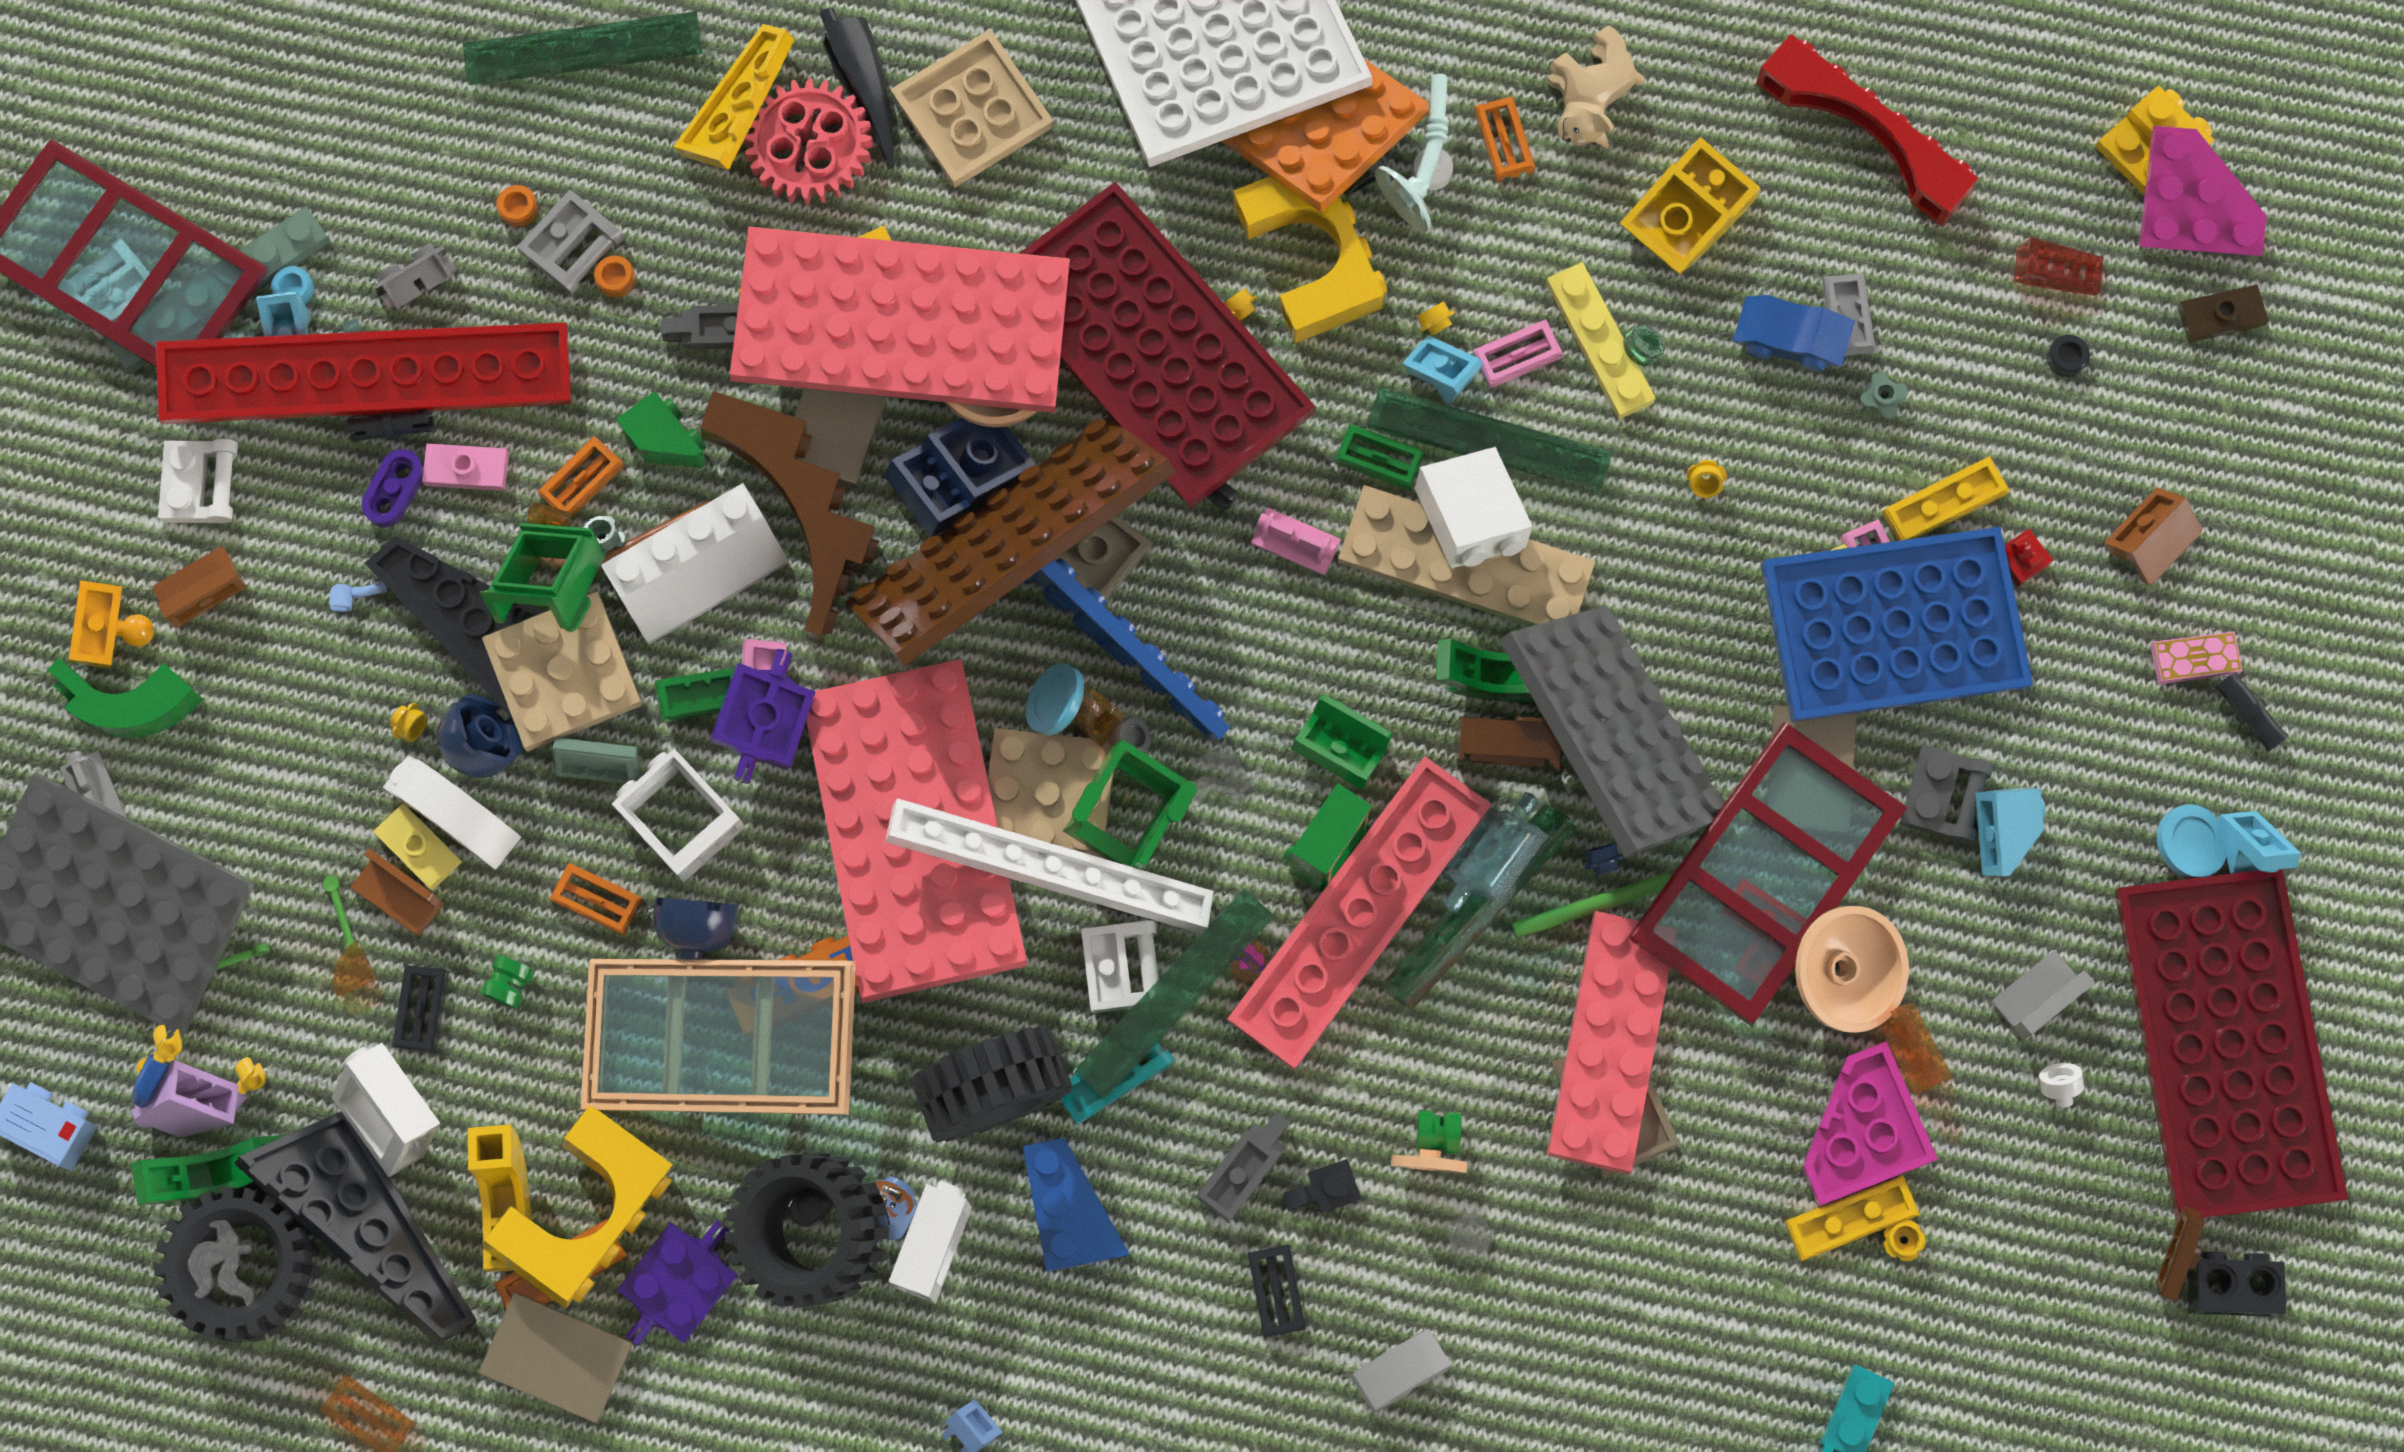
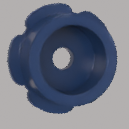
M1616 843L1599 846L1584 852L1587 861L1584 867L1587 870L1593 869L1595 875L1609 873L1619 869L1617 861L1623 859L1624 854H1619Z

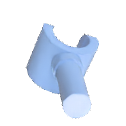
M383 583L363 587L336 584L330 590V608L338 612L351 611L353 598L387 592V587Z

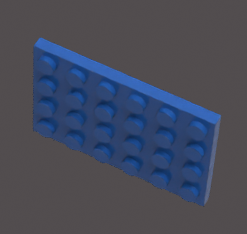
M2001 527L1765 559L1760 563L1791 723L2027 689L2033 685Z

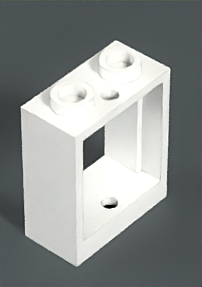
M674 748L668 754L662 752L648 764V772L638 781L630 780L624 784L616 793L617 799L612 805L684 883L737 836L745 826L739 817ZM680 772L720 816L673 856L633 812Z
M383 1043L370 1050L367 1047H362L354 1051L345 1059V1067L337 1078L338 1083L331 1098L387 1176L390 1177L425 1156L440 1122Z
M942 1181L938 1182L937 1187L925 1185L889 1279V1283L895 1289L936 1304L972 1210L971 1205L965 1198L966 1194L962 1193L963 1190Z

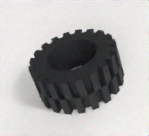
M1037 1026L1033 1029L1032 1027L1024 1028L1016 1033L1012 1031L995 1039L993 1037L986 1039L981 1044L973 1047H965L954 1055H947L939 1059L940 1062L924 1067V1070L915 1073L914 1077L910 1080L932 1141L935 1142L953 1141L959 1137L962 1139L972 1136L977 1132L989 1131L998 1125L1003 1126L1011 1123L1014 1119L1028 1116L1033 1111L1043 1109L1051 1105V1102L1065 1097L1064 1095L1069 1094L1073 1089L1051 1027Z
M830 1153L780 1156L779 1159H769L761 1163L762 1170H751L744 1177V1180L750 1186L737 1187L731 1197L740 1202L738 1208L727 1209L725 1220L735 1222V1228L732 1232H725L726 1244H736L737 1253L729 1255V1259L733 1267L743 1265L746 1269L739 1276L744 1285L759 1284L754 1292L755 1295L762 1300L774 1298L773 1304L781 1307L794 1305V1308L836 1302L843 1300V1296L854 1295L862 1289L858 1282L870 1281L877 1271L869 1266V1264L883 1261L886 1250L877 1247L878 1240L888 1239L889 1227H879L877 1217L888 1214L885 1204H875L872 1197L881 1193L875 1183L863 1184L861 1182L868 1173L860 1166L848 1167L849 1159L842 1156L830 1157ZM808 1187L823 1193L833 1203L841 1225V1237L838 1248L832 1259L819 1270L803 1266L792 1256L786 1245L783 1233L784 1216L790 1202L798 1193Z
M234 1187L221 1188L222 1194H216L211 1191L199 1195L202 1203L195 1205L187 1202L179 1209L185 1216L180 1222L170 1219L164 1228L172 1233L169 1242L158 1241L155 1252L165 1255L164 1263H154V1275L164 1279V1284L156 1287L160 1298L170 1301L171 1305L166 1307L172 1317L182 1319L184 1327L201 1333L206 1337L231 1343H242L243 1340L251 1342L265 1340L264 1334L268 1332L276 1335L287 1329L283 1323L286 1319L297 1320L304 1312L298 1307L302 1299L312 1300L315 1290L308 1288L310 1278L319 1279L320 1267L312 1265V1257L320 1256L318 1244L310 1242L308 1236L312 1235V1233L269 1195L248 1188L242 1191ZM241 1226L259 1227L271 1238L277 1252L278 1266L274 1281L266 1293L253 1303L242 1307H225L214 1299L205 1283L204 1264L206 1256L213 1243L227 1231Z

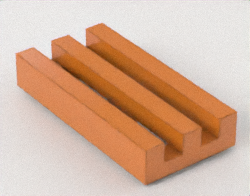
M1513 96L1475 106V117L1496 182L1503 181L1504 177L1511 176V178L1519 177V174L1526 172V174L1534 173V161ZM1506 108L1522 158L1520 163H1516L1499 109ZM1488 112H1491L1507 163L1505 167L1502 166L1486 116Z
M593 436L537 493L564 520L569 522L625 465L599 439ZM598 450L601 454L555 498L552 494ZM608 461L610 462L566 506H563L595 473H597Z
M571 863L567 864L549 898L551 902L624 937L629 930L630 922H633L636 917L635 913L638 907H641L644 902L642 897ZM574 875L630 903L625 909L569 881ZM567 890L621 916L620 922L611 920L563 897L564 891Z

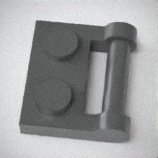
M1922 744L1918 751L1904 805L1908 808L1901 816L1899 825L1958 843L1973 844L1976 834L1973 825L1977 814L1975 793L1983 792L1985 781L1991 778L1994 765L1985 760L1967 758ZM1958 772L1970 776L1957 824L1945 822L1956 778Z

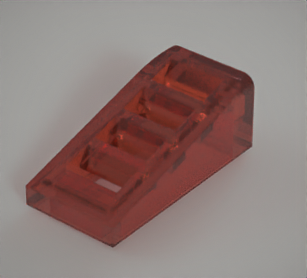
M2031 236L2017 249L2013 280L2028 286L2097 296L2100 293L2104 257ZM2049 260H2053L2052 271L2048 270ZM2065 263H2070L2068 276L2064 275ZM2081 265L2086 266L2085 280L2079 279Z

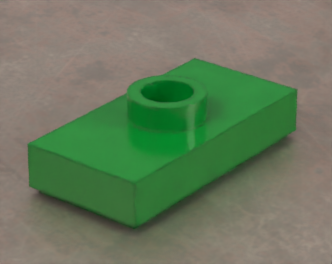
M734 668L655 680L654 687L661 723L719 714Z

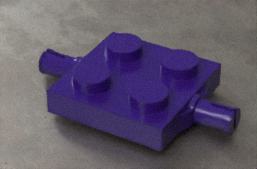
M776 649L770 670H757L738 662L734 668L709 741L731 749L741 756L733 779L738 782L742 779L741 783L750 784L756 762H766L784 770H788L791 767L815 695V691L799 686L789 677L785 676L793 654L789 651L784 654V649Z
M717 1219L701 1240L687 1235L670 1222L618 1287L617 1291L630 1300L641 1315L630 1330L625 1333V1336L631 1340L642 1327V1330L632 1341L637 1346H640V1343L654 1326L666 1329L681 1342L685 1343L738 1276V1274L721 1262L718 1254L714 1251L724 1239L725 1232L731 1231L726 1226H723L715 1238H713L723 1225Z

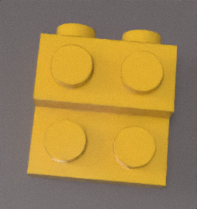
M2159 85L2137 103L2127 116L2104 135L2095 146L2144 196L2153 126L2197 129L2210 146L2215 141L2211 137L2212 128L2208 122L2201 117L2193 119L2183 109L2184 102L2180 95L2171 89L2164 91Z

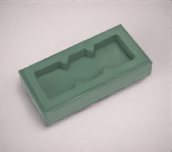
M555 737L552 751L556 776L623 784L630 780L638 781L640 772L637 747Z

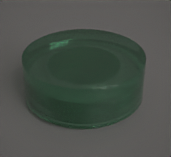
M1648 325L1635 326L1623 340L1626 354L1633 362L1640 366L1653 365L1665 352V344L1661 335Z

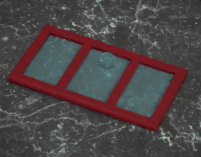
M53 139L47 142L0 207V275L157 368L156 341L223 338L269 272V268Z
M1783 722L1718 811L1712 823L1708 825L1636 924L1628 938L1632 943L1637 944L1752 1027L1795 967L1797 952L1808 928L1821 915L1837 908L1908 807L1791 725Z

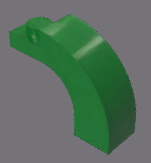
M1452 638L1438 640L1435 663L1436 681L1449 685L1448 692L1490 701L1535 702L1507 653L1478 649Z
M60 658L47 669L58 679L52 686L70 701L64 709L88 727L115 737H143L166 730L184 719L203 700L198 693L164 663L143 684L131 691L120 694H108L95 690Z
M286 1135L252 1137L231 1147L209 1153L184 1157L146 1159L132 1163L131 1169L137 1205L165 1204V1207L181 1206L187 1202L192 1204L201 1203L199 1195L208 1191L222 1194L221 1188L234 1187L242 1191L245 1188L252 1190L262 1189L234 1163L239 1156Z

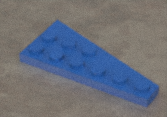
M1058 558L1056 561L1053 560L1023 581L1029 585L1034 580L1043 587L1044 599L1055 609L1058 608L1064 613L1070 610L1075 615L1072 618V622L1076 627L1123 667L1126 664L1131 667L1136 666L1141 671L1139 673L1142 678L1141 682L1150 690H1154L1160 695L1168 693L1172 697L1169 701L1170 706L1209 740H1220L1231 728L1223 721V718L1226 716L1225 713L1214 702L1208 699L1206 702H1203L1193 692L1196 686L1187 676L1179 671L1174 674L1164 664L1167 659L1160 650L1150 643L1146 646L1134 636L1137 632L1136 628L1121 615L1115 618L1104 607L1107 601L1099 592L1090 586L1085 589L1074 579L1077 573L1066 561Z

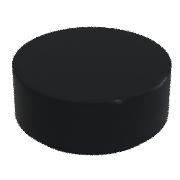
M2075 335L2058 337L2047 352V363L2050 369L2062 377H2073L2081 373L2090 358L2088 345L2084 340Z

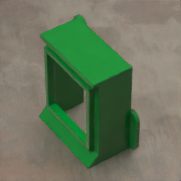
M520 523L521 531L489 590L479 591L496 623H503L513 603L549 606L560 629H565L567 632L577 630L591 605L590 598L585 595L606 557L593 529ZM540 557L566 559L552 587L525 585L535 570Z
M1122 739L1109 748L1108 754L1092 782L1085 787L1072 811L1071 819L1062 831L1109 861L1142 869L1147 865L1170 821L1179 822L1183 818L1196 795L1197 787L1193 782L1185 780ZM1115 768L1163 798L1134 850L1087 821Z
M1337 783L1296 845L1291 844L1282 858V865L1286 867L1290 862L1289 872L1322 893L1371 828L1367 821L1369 811L1373 806Z

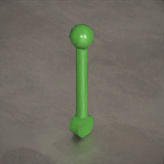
M328 876L323 880V888L330 893L346 941L344 952L348 957H356L359 955L361 947L353 939L338 892L341 888V882L335 876Z
M268 943L257 944L247 951L220 960L216 970L251 957L268 954L270 952Z

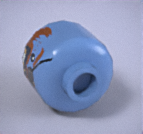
M887 1176L885 1180L878 1179L872 1182L877 1185L881 1192L872 1198L875 1204H885L888 1215L877 1217L879 1227H889L888 1240H898L903 1236L911 1223L918 1204L914 1198L916 1193L912 1187L900 1179Z

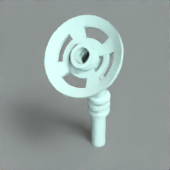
M1444 74L1432 76L1430 113L1425 119L1426 126L1424 129V141L1427 145L1416 178L1412 176L1407 180L1396 171L1385 166H1380L1375 170L1376 181L1391 206L1409 225L1423 233L1431 229L1429 212L1423 198L1427 196L1426 190L1430 187L1443 144L1448 141L1447 126L1449 125V120L1445 117L1448 77ZM1389 174L1396 179L1395 183L1391 182Z

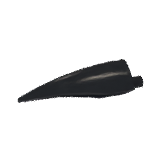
M834 8L824 9L819 13L824 25L821 42L833 71L850 95L855 96L857 107H864L866 113L865 120L870 121L872 135L888 169L894 168V135L891 107L883 68L867 19L864 17H851L838 20Z

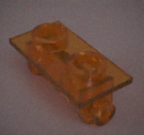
M1914 1002L1908 1005L1904 1004L1890 1011L1892 1016L1879 1025V1028L1914 1095L1952 1078Z

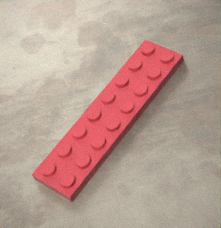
M1424 756L1227 1018V1021L1295 1071L1478 826L1492 804Z

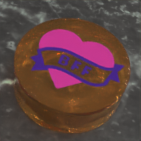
M1244 939L1236 943L1232 947L1228 958L1231 973L1238 980L1249 983L1255 982L1270 962L1268 949L1264 944L1254 939Z

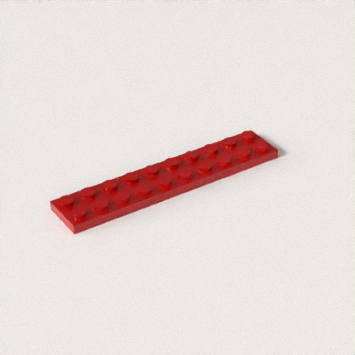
M567 322L156 341L158 419L161 424L382 414L383 412L400 413L423 409L443 411L572 404Z

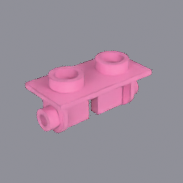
M1267 507L1265 513L1261 514L1257 522V531L1251 544L1325 576L1341 539Z

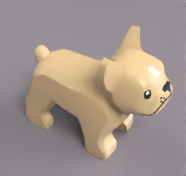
M1609 25L1594 35L1597 45L1590 49V54L1595 59H1600L1602 64L1583 68L1566 52L1551 63L1550 70L1553 73L1547 77L1548 85L1561 91L1565 105L1564 113L1560 116L1557 124L1558 135L1562 140L1568 143L1572 142L1577 146L1595 142L1603 149L1607 148L1609 144L1605 132L1614 130V126L1610 119L1605 116V108L1627 93L1634 84L1643 85L1645 82L1644 77L1635 69L1632 58L1626 49L1625 41Z

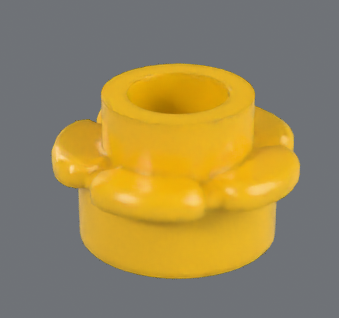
M1245 287L1225 301L1224 304L1241 321L1256 310L1252 303L1257 300V296L1252 297Z
M1442 302L1418 315L1416 318L1421 325L1420 332L1428 329L1432 336L1452 325L1449 317L1454 315V310L1449 311L1445 302Z
M1702 460L1697 465H1692L1688 469L1686 478L1690 481L1688 483L1689 487L1695 495L1701 498H1711L1722 491L1723 482L1727 479V473L1724 467L1717 466L1715 461Z
M411 703L408 707L400 706L390 720V726L393 728V737L414 742L426 728L428 715L420 711L419 705L416 703Z
M1908 1219L1886 1228L1884 1231V1237L1886 1238L1884 1248L1893 1258L1899 1257L1904 1262L1912 1261L1918 1257V1252L1925 1247V1235L1918 1227V1224ZM1902 1236L1908 1239L1907 1244L1900 1242Z

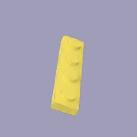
M1583 262L1548 277L1546 286L1617 419L1620 420L1654 404L1656 398Z

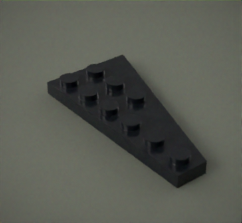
M394 536L365 564L513 719L482 637L544 612L528 604L513 603L504 622L496 623L479 592L489 590L490 586Z
M341 1111L237 1158L234 1164L436 1345L471 1328L477 1322L392 1181Z

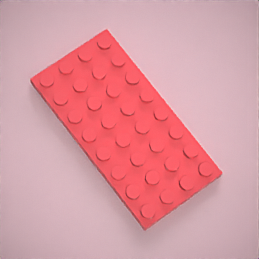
M748 227L730 368V381L1055 413L1070 259Z
M962 659L815 691L806 722L852 957L856 964V977L862 1003L1028 966L1009 878L885 842L892 807L897 798L998 828Z

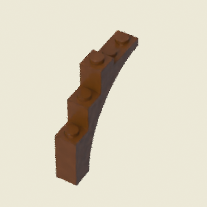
M713 391L700 426L701 438L722 446L758 469L780 492L796 516L805 536L813 572V592L810 613L805 628V637L808 640L822 643L824 634L832 635L839 611L833 610L837 595L845 596L852 573L846 572V568L862 573L865 562L871 564L874 562L880 543L879 540L873 539L875 526L831 512L832 509L839 511L846 488L840 486V473L797 460L798 457L805 459L812 439L811 435L806 434L807 423L805 420Z

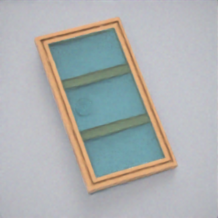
M590 959L581 1109L586 1110L589 1105H592L597 1110L849 1115L855 961Z

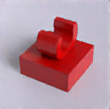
M2027 529L2005 545L2011 579L2018 587L2050 566L2054 561L2030 529Z

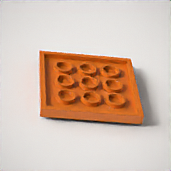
M1364 59L1372 75V86L1221 142L1322 213L1429 113V102Z

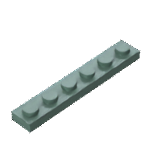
M305 206L239 251L269 268L268 274L256 290L258 291L270 283L280 269L296 266L331 241ZM225 261L220 262L144 312L130 332L155 347L156 341L184 340L207 324L243 272ZM107 338L104 339L130 375L147 364V362Z

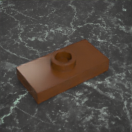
M2185 1206L2181 1209L2155 1282L2162 1297L2177 1301L2188 1270L2194 1271L2198 1264L2201 1247L2197 1244L2205 1224V1220L2198 1210Z

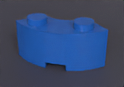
M1771 295L1746 296L1732 342L1747 347L1746 354L1755 358L1768 360L1770 355L1801 362V367L1811 371L1824 372L1825 366L1842 367L1855 320L1825 307L1796 304Z

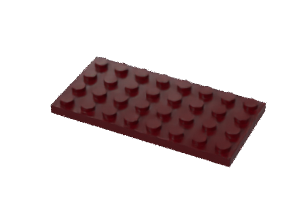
M1116 181L1019 253L1070 259L1060 361L1114 423L1125 428L1169 460L1176 473L1166 479L1165 482L1189 510L1316 414V406Z
M2279 869L2276 872L2258 870L2117 888L2114 893L2175 1221L2177 1222L2181 1209L2184 1206L2198 1210L2203 1219L2348 1200L2283 869Z

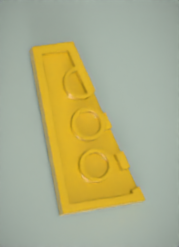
M766 24L761 25L673 146L683 157L729 170L795 41L787 30Z

